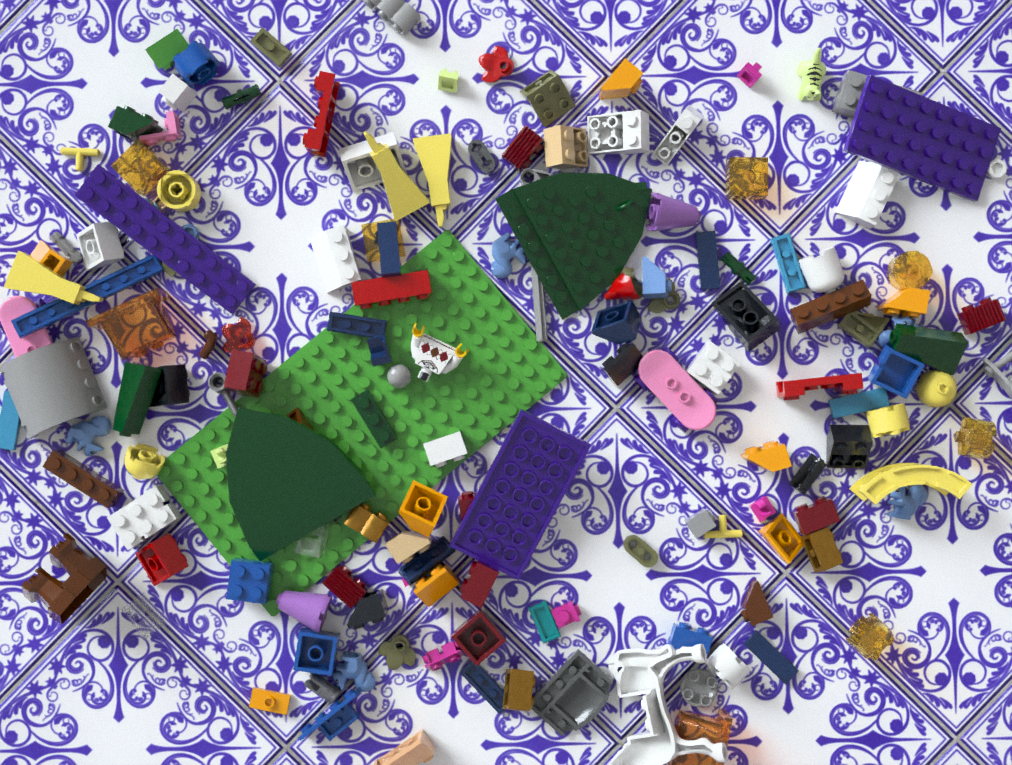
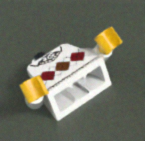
M417 323L414 324L411 352L415 363L422 366L417 376L418 378L428 382L432 372L439 375L441 373L447 374L457 368L463 357L469 352V348L465 352L460 349L462 343L457 348H454L425 334L424 325L422 330H418L416 328Z

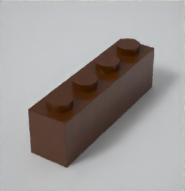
M860 280L790 309V317L797 333L800 334L871 305V294L864 280Z
M52 450L42 466L106 508L114 507L124 492L122 488L62 450Z

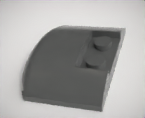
M578 649L566 659V662L534 694V703L531 709L561 736L566 735L565 732L577 731L592 721L604 707L609 697L613 679Z

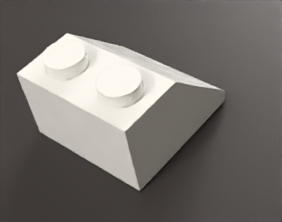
M111 222L93 223L76 234L86 271L111 265L125 258L124 249L119 240V231Z

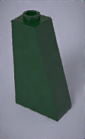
M897 323L889 336V340L896 351L949 375H954L968 345L963 334L959 332Z
M125 362L112 429L120 432V436L131 437V434H140L162 372L161 368Z

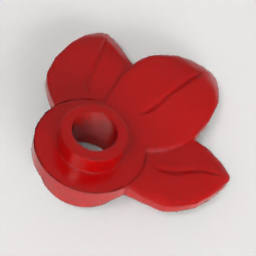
M495 46L493 54L486 53L478 59L480 65L486 70L482 76L484 82H497L501 77L511 75L514 70L513 61L508 58L507 51L501 46ZM507 64L505 69L501 68L502 65Z

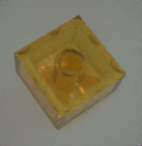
M139 139L111 165L143 197L158 184L159 180L166 173L171 171Z
M729 157L726 161V199L764 200L768 196V157Z

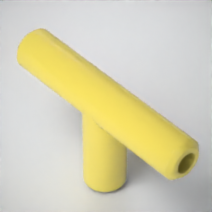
M62 147L60 153L62 155H75V170L83 171L84 156H99L100 150Z
M719 515V530L708 531L704 534V538H738L743 536L742 530H727L726 515Z

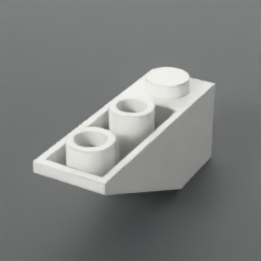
M688 105L652 155L667 166L704 115Z

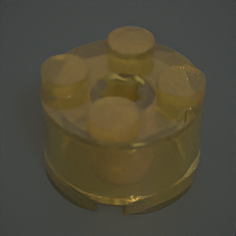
M907 251L895 256L889 262L887 279L897 290L907 288L918 289L929 281L933 269L930 261L924 254L918 251Z
M963 417L960 431H956L954 441L958 442V455L979 459L989 458L995 447L992 438L997 434L994 422Z
M869 613V617L865 618L862 616L851 626L848 631L851 635L849 638L846 637V641L864 658L876 660L885 647L893 643L894 637L889 627L876 615Z

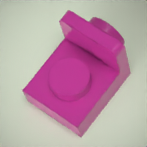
M572 601L551 609L558 628L575 621L579 622V615H582L578 605H573Z

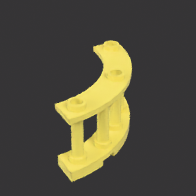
M896 463L872 470L857 480L849 489L862 501L868 499L876 505L886 495L904 486L927 485L944 496L950 493L957 499H961L973 484L961 475L938 466Z

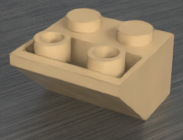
M564 125L543 129L546 168L569 169L588 167L586 129Z
M404 530L388 540L385 545L397 564L400 562L405 564L413 559L414 553L417 551L421 554L430 548L433 538Z

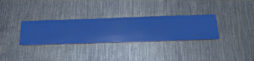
M152 254L86 285L85 291L105 300L164 272L158 258ZM58 298L11 320L19 338L22 339L98 302L85 300V302H80L79 305Z

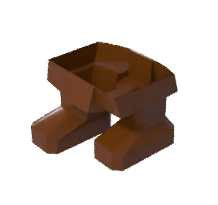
M69 533L63 535V538L66 539L64 542L60 541L56 547L52 546L49 555L51 563L58 569H64L70 577L63 583L39 567L35 570L38 574L36 576L32 575L28 581L25 580L21 585L24 597L31 603L41 600L48 607L49 617L60 624H63L106 579L107 566L97 557L91 558L78 549L75 538Z

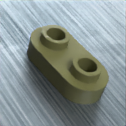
M629 535L625 538L623 543L624 549L641 565L652 567L657 563L658 555L656 551L640 537ZM631 541L636 542L634 548H631L629 545ZM647 553L651 555L649 560L644 559V555Z

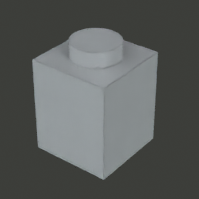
M704 508L684 520L696 538L716 527L714 523L716 520L711 510L707 512Z

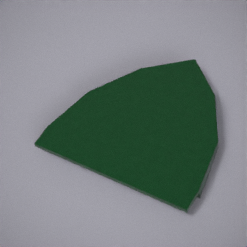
M556 173L511 189L495 199L562 320L578 310L581 311L620 275L642 237L652 193L651 188L635 190L638 186L637 183L609 173Z
M244 408L237 409L226 451L229 502L249 547L259 561L264 560L376 495L366 479V474L332 439L287 416Z

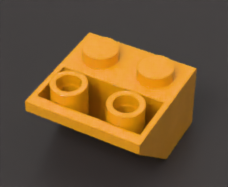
M40 240L31 253L32 257L62 277L73 263L42 240Z
M907 288L898 291L877 306V310L883 311L882 314L888 316L902 314L901 317L919 318V315L927 313L930 291L917 288Z
M778 441L763 443L764 447L761 448L756 446L747 448L745 453L741 454L743 459L766 471L775 472L792 466L785 444Z
M447 563L443 566L438 564L431 570L430 576L426 577L424 575L423 578L416 581V587L413 592L428 607L460 583Z

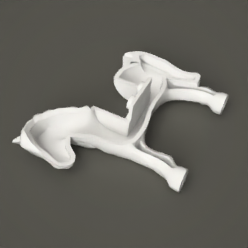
M671 644L664 645L657 650L641 648L624 649L617 651L611 656L607 664L610 673L616 680L619 698L646 694L641 700V707L643 711H646L647 715L645 720L647 732L628 736V742L624 744L623 749L617 752L608 765H664L679 755L690 753L709 755L718 763L728 762V751L725 743L714 744L708 738L685 740L679 737L664 697V678L674 665L689 660L698 664L706 663L707 654L703 644L681 647L677 650Z

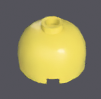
M929 370L923 373L916 384V394L919 400L929 407H944L956 397L957 383L952 375L940 370Z
M138 443L136 447L130 445L124 458L125 468L135 479H151L161 471L165 463V456L163 454L160 456L156 453L158 452L156 448L146 444Z

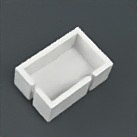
M162 485L155 486L107 517L127 550L135 548L182 517L174 503L163 504V502H167L171 498Z

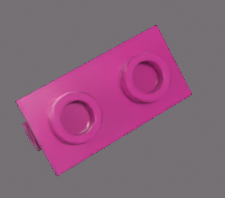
M451 641L442 645V654H440L438 648L425 653V656L422 657L424 663H428L424 665L425 668L429 671H436L441 669L442 665L447 662L454 663L460 660L464 653L461 650H457L460 647L456 642Z

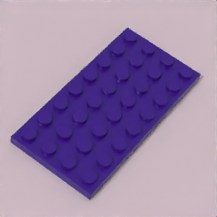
M869 75L866 77L843 151L975 202L979 199L1001 128Z
M520 409L449 546L519 580L589 451L591 444Z

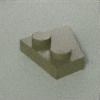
M854 311L845 315L837 326L868 349L880 335L890 318L873 316L874 314Z

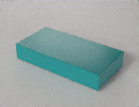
M546 600L528 607L543 644L561 637Z

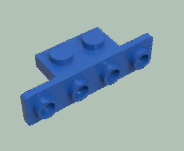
M359 687L355 691L353 689L349 690L344 695L345 699L339 702L337 700L329 707L330 711L325 714L323 711L315 718L316 722L313 725L308 723L300 730L302 734L298 739L301 741L318 727L326 738L331 741L355 722L360 715L349 702L362 691Z

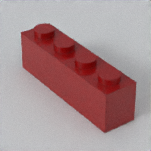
M428 270L405 273L400 276L351 282L354 303L360 309L372 308V304L378 303L379 306L391 305L390 301L398 300V303H405L410 301L409 298L417 297V300L428 299V295H432Z

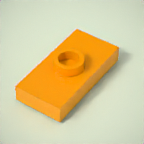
M253 687L249 707L287 715L291 694Z

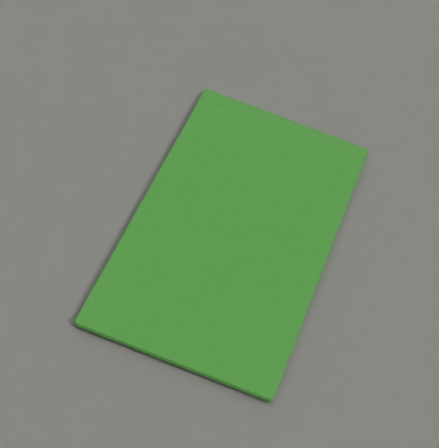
M445 230L401 266V274L423 270L429 271L432 295H428V299L417 300V297L409 298L410 301L405 303H398V300L390 301L391 305L379 306V303L372 304V308L360 309V307L353 305L344 313L387 321L385 335L390 348L392 362L373 367L367 343L369 337L327 331L326 327L262 380L263 390L259 393L258 398L242 396L235 402L238 408L286 416L297 407L300 408L313 429L332 439L366 474V479L376 495L365 501V503L371 506L370 510L377 514L379 511L385 514L389 522L399 515V509L413 480L432 488L513 422L520 409L525 411L567 377L564 369L542 342H537L533 331L450 230ZM415 323H417L416 328L418 330H422L424 325L425 334L454 348H457L461 343L460 349L463 352L469 348V352L463 357L457 368L447 374L441 373V375L432 372L428 382L417 377L422 366L415 363L411 352L412 329ZM397 364L405 365L411 371L410 383L400 389L391 386L387 379L389 369ZM365 390H369L398 438L382 449L351 401L352 398ZM228 407L168 456L157 476L231 566V560L235 558L258 561L259 559L249 547L229 502L227 465L218 469L210 452L229 443L235 417ZM461 431L468 451L467 454H464L465 458L455 462L453 458L446 461V465L438 468L435 465L430 466L423 444ZM351 510L344 513L337 522L332 520L262 560L274 562L270 598L266 604H262L271 616H276L281 611L278 609L279 605L276 604L279 593H283L285 590L305 592L368 540V538L344 524Z

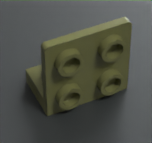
M549 70L520 91L523 98L530 102L545 127L575 107V103L560 76L552 70Z

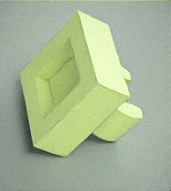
M446 68L443 71L440 70L438 90L456 93L459 80L458 72L456 70L454 73L447 72Z
M228 444L210 451L218 469L227 465L226 451Z

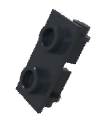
M811 453L789 484L805 495L827 464L820 457H816Z

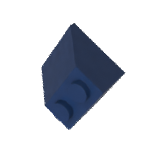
M630 300L598 311L591 332L595 336L616 344L630 343L637 338L642 318L635 304Z

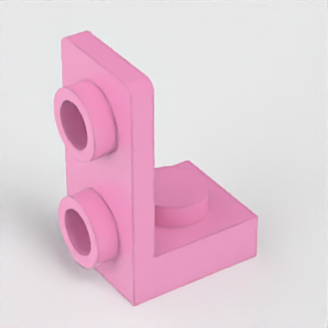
M174 111L166 112L167 118H164V123L169 131L139 136L140 141L146 145H156L158 141L174 142L176 138L182 137L178 114Z

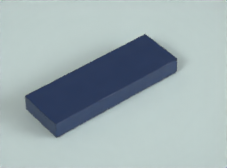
M396 221L377 223L382 278L400 276L401 265Z
M715 231L696 232L700 290L720 288Z
M330 312L327 331L372 338L386 333L387 321Z
M442 536L431 544L430 548L421 554L419 553L399 568L398 573L411 586L456 552V550L450 547V542Z
M757 630L743 643L785 685L799 671Z
M470 661L460 670V674L500 714L504 710L502 709L504 689L480 664L476 666Z

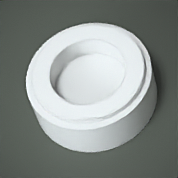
M1000 159L991 161L987 176L991 179L1003 177L1007 172L1005 162Z

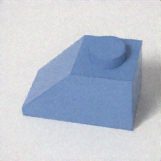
M642 257L643 296L645 299L669 298V292L672 291L671 280H668L666 274L647 257Z

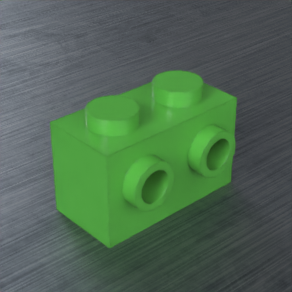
M177 28L145 50L157 68H163L165 71L174 65L172 62L174 56L182 53L188 48L189 44Z

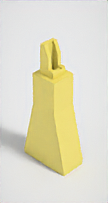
M367 131L363 132L371 150H373L370 152V155L381 173L391 212L395 220L398 221L430 203L426 195L398 165L388 145H383L381 142L377 144L371 134Z
M451 133L413 138L414 146L428 181L431 206L436 208L439 228L443 227L444 211H447V206H451L448 186L452 148Z
M21 251L17 252L4 285L7 289L55 296L79 305L80 302H85V300L103 302V298L85 291V286L64 279L31 255Z

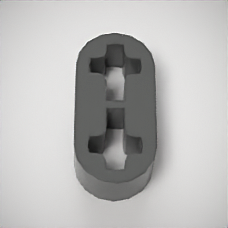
M471 141L468 145V152L482 173H492L495 170L494 158L482 141ZM473 145L481 146V156L476 151L472 152ZM483 158H485L487 162H492L490 164V169H488L487 167H482L484 165L482 161Z

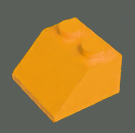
M625 58L601 87L598 98L600 100L628 97L631 93L635 94L643 82L641 79L643 72Z
M413 480L399 509V514L411 530L429 538L448 496Z

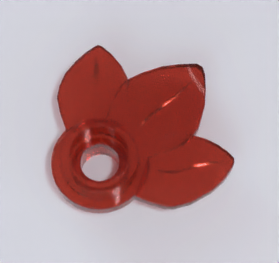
M240 317L237 325L226 324L222 327V334L227 340L222 347L224 351L231 353L232 349L249 350L255 345V336L251 333V324L247 319Z

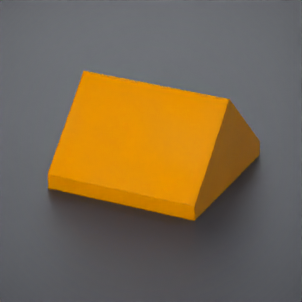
M782 513L758 531L779 558L787 564L792 562L804 546L800 535Z

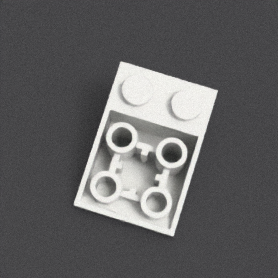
M642 110L587 116L589 155L650 152L648 113Z

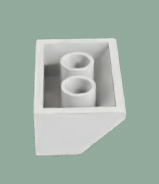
M394 132L375 137L374 139L377 144L381 142L383 145H388L398 165L407 174ZM367 140L339 149L341 161L353 192L383 183L381 173L370 155V152L373 150H371Z
M859 161L835 213L868 229L876 226L900 173L878 164Z
M344 225L325 230L310 238L327 293L352 286L351 282L363 281L347 228Z

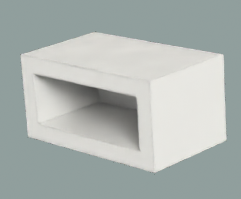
M173 73L158 91L163 96L161 100L173 110L179 109L182 112L197 95Z
M461 431L423 444L430 466L435 465L436 468L446 465V461L452 458L454 462L464 459V454L468 453Z

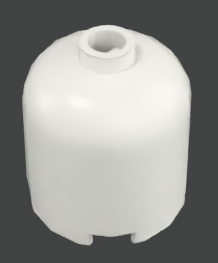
M835 247L819 251L820 256L814 257L809 255L799 260V265L807 284L813 292L829 294L836 291V287L840 286L844 281V272Z

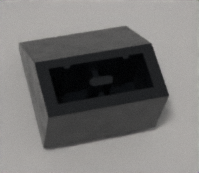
M633 342L629 345L627 343L623 344L616 350L618 355L614 358L611 356L602 363L604 367L601 371L616 387L638 368L639 362L643 357Z
M830 425L827 434V468L866 467L873 443L869 425Z
M383 589L366 593L361 597L347 624L348 628L354 627L355 630L364 627L367 622L372 621L374 624L384 620L389 608Z

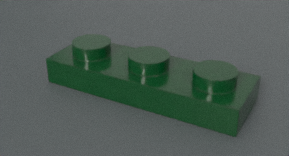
M365 390L351 399L381 449L398 439L369 390Z

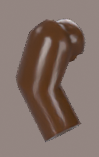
M208 330L204 334V338L208 341L199 352V356L203 359H207L211 354L218 338L216 332L213 333L212 330Z

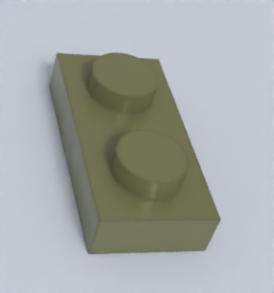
M263 27L250 41L279 68L292 55L283 44Z

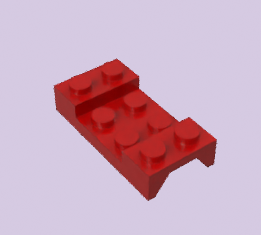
M320 71L319 77H315L314 88H316L320 96L318 101L320 112L319 116H316L314 120V127L316 129L308 128L307 133H304L302 142L310 155L326 156L340 86L339 82L334 81L335 74Z
M862 373L776 382L777 397H783V400H797L799 395H805V391L817 390L818 385H820L821 389L834 388V391H840L841 394L858 393L857 389H863Z

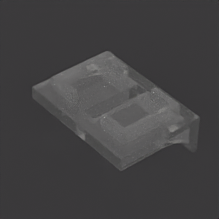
M329 522L309 533L319 536V539L309 537L298 539L296 541L295 553L317 558L323 557Z
M142 593L121 609L143 640L166 624L145 593ZM147 611H152L151 614L142 619L140 622H135L136 619H138Z

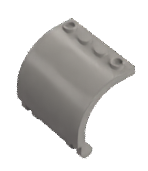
M79 337L32 350L8 361L0 367V374H3L5 378L4 383L12 397L21 420L20 423L27 432L25 434L27 440L35 438L40 433L67 421L108 408Z

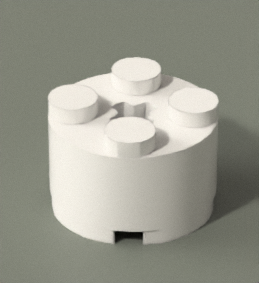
M724 643L706 661V664L732 690L751 671Z

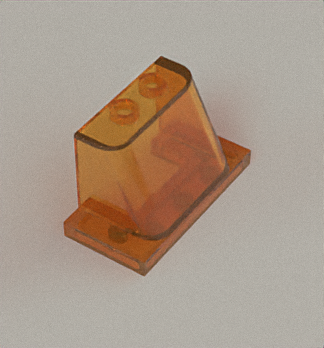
M155 288L86 320L89 328L104 329L122 360H127L134 356L136 358L147 354V350L151 348L153 350L159 349L164 346V342L177 337L162 305V302L170 297L167 291Z
M720 708L717 718L679 710L677 724L674 726L679 737L682 739L698 740L700 738H708L714 744L723 742L727 747L733 719L727 710ZM690 753L677 756L668 765H724V763H718L709 755Z

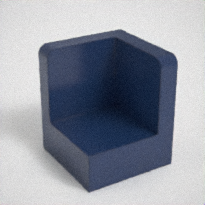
M385 334L367 339L373 367L392 362Z

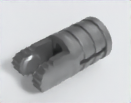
M311 673V680L307 679L304 686L325 699L329 704H332L341 690L321 675Z

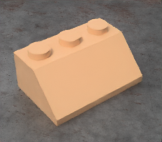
M422 729L377 759L374 765H418L422 761L426 763L434 757L435 747Z

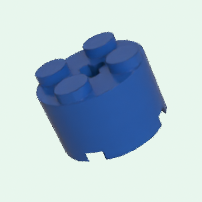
M197 41L191 42L187 49L182 53H178L173 58L175 69L192 88H195V84L199 83L202 86L209 82L217 73L216 67L220 68V62L207 46Z

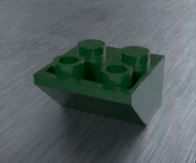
M126 105L124 108L116 107L108 125L117 134L135 142L140 141L139 136L159 133L163 130L158 125L159 122L154 120L152 116L145 113L141 115L135 109Z

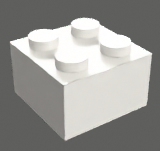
M707 341L685 371L711 393L719 395L741 363L711 341Z

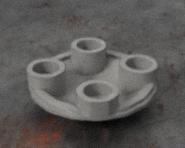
M697 668L690 670L681 680V695L692 706L708 707L717 696L718 681L706 669Z

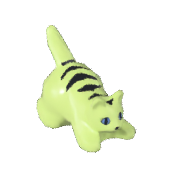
M820 47L815 51L813 60L802 61L798 65L797 73L798 76L802 77V83L797 94L799 100H803L805 97L810 101L814 99L815 101L821 100V82L826 74V66L821 61L822 49Z

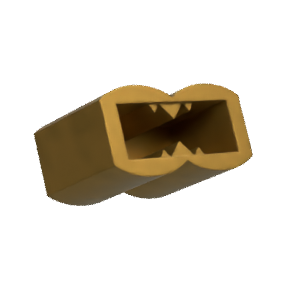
M363 502L350 511L344 524L377 543L389 524V521H387L388 517L379 511L377 514L370 510L371 506Z

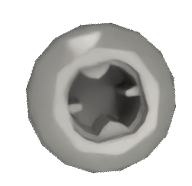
M394 365L387 373L388 382L394 388H404L411 381V371L405 365Z

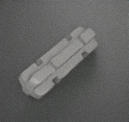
M56 231L50 236V239L57 244L56 246L73 263L77 264L82 260L81 254L59 232Z

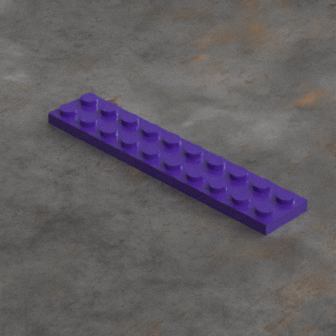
M98 164L76 192L75 196L232 315L255 287L256 283Z

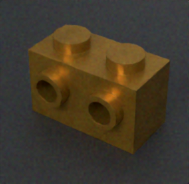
M829 527L800 536L815 573L826 571L843 563L841 552L835 544L834 535Z
M506 669L502 709L531 710L534 703L532 688H534L536 681L534 671Z

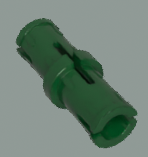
M255 84L244 90L239 89L237 93L222 98V103L225 109L228 110L241 103L244 105L248 100L262 96L259 86Z
M729 251L720 259L732 270L734 275L737 274L747 285H750L755 280L756 276Z

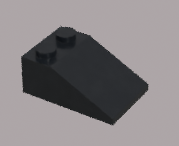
M743 281L712 302V306L748 352L779 331L777 317Z

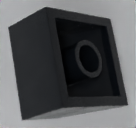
M185 364L156 367L161 368L162 372L149 407L189 403L190 392L187 386L188 373Z

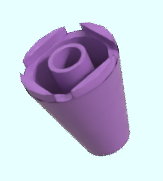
M652 193L653 198H650L646 219H649V224H646L648 231L695 226L700 221L701 213L696 206L660 193Z
M285 590L283 593H279L276 604L279 605L278 609L319 633L326 619L332 596Z

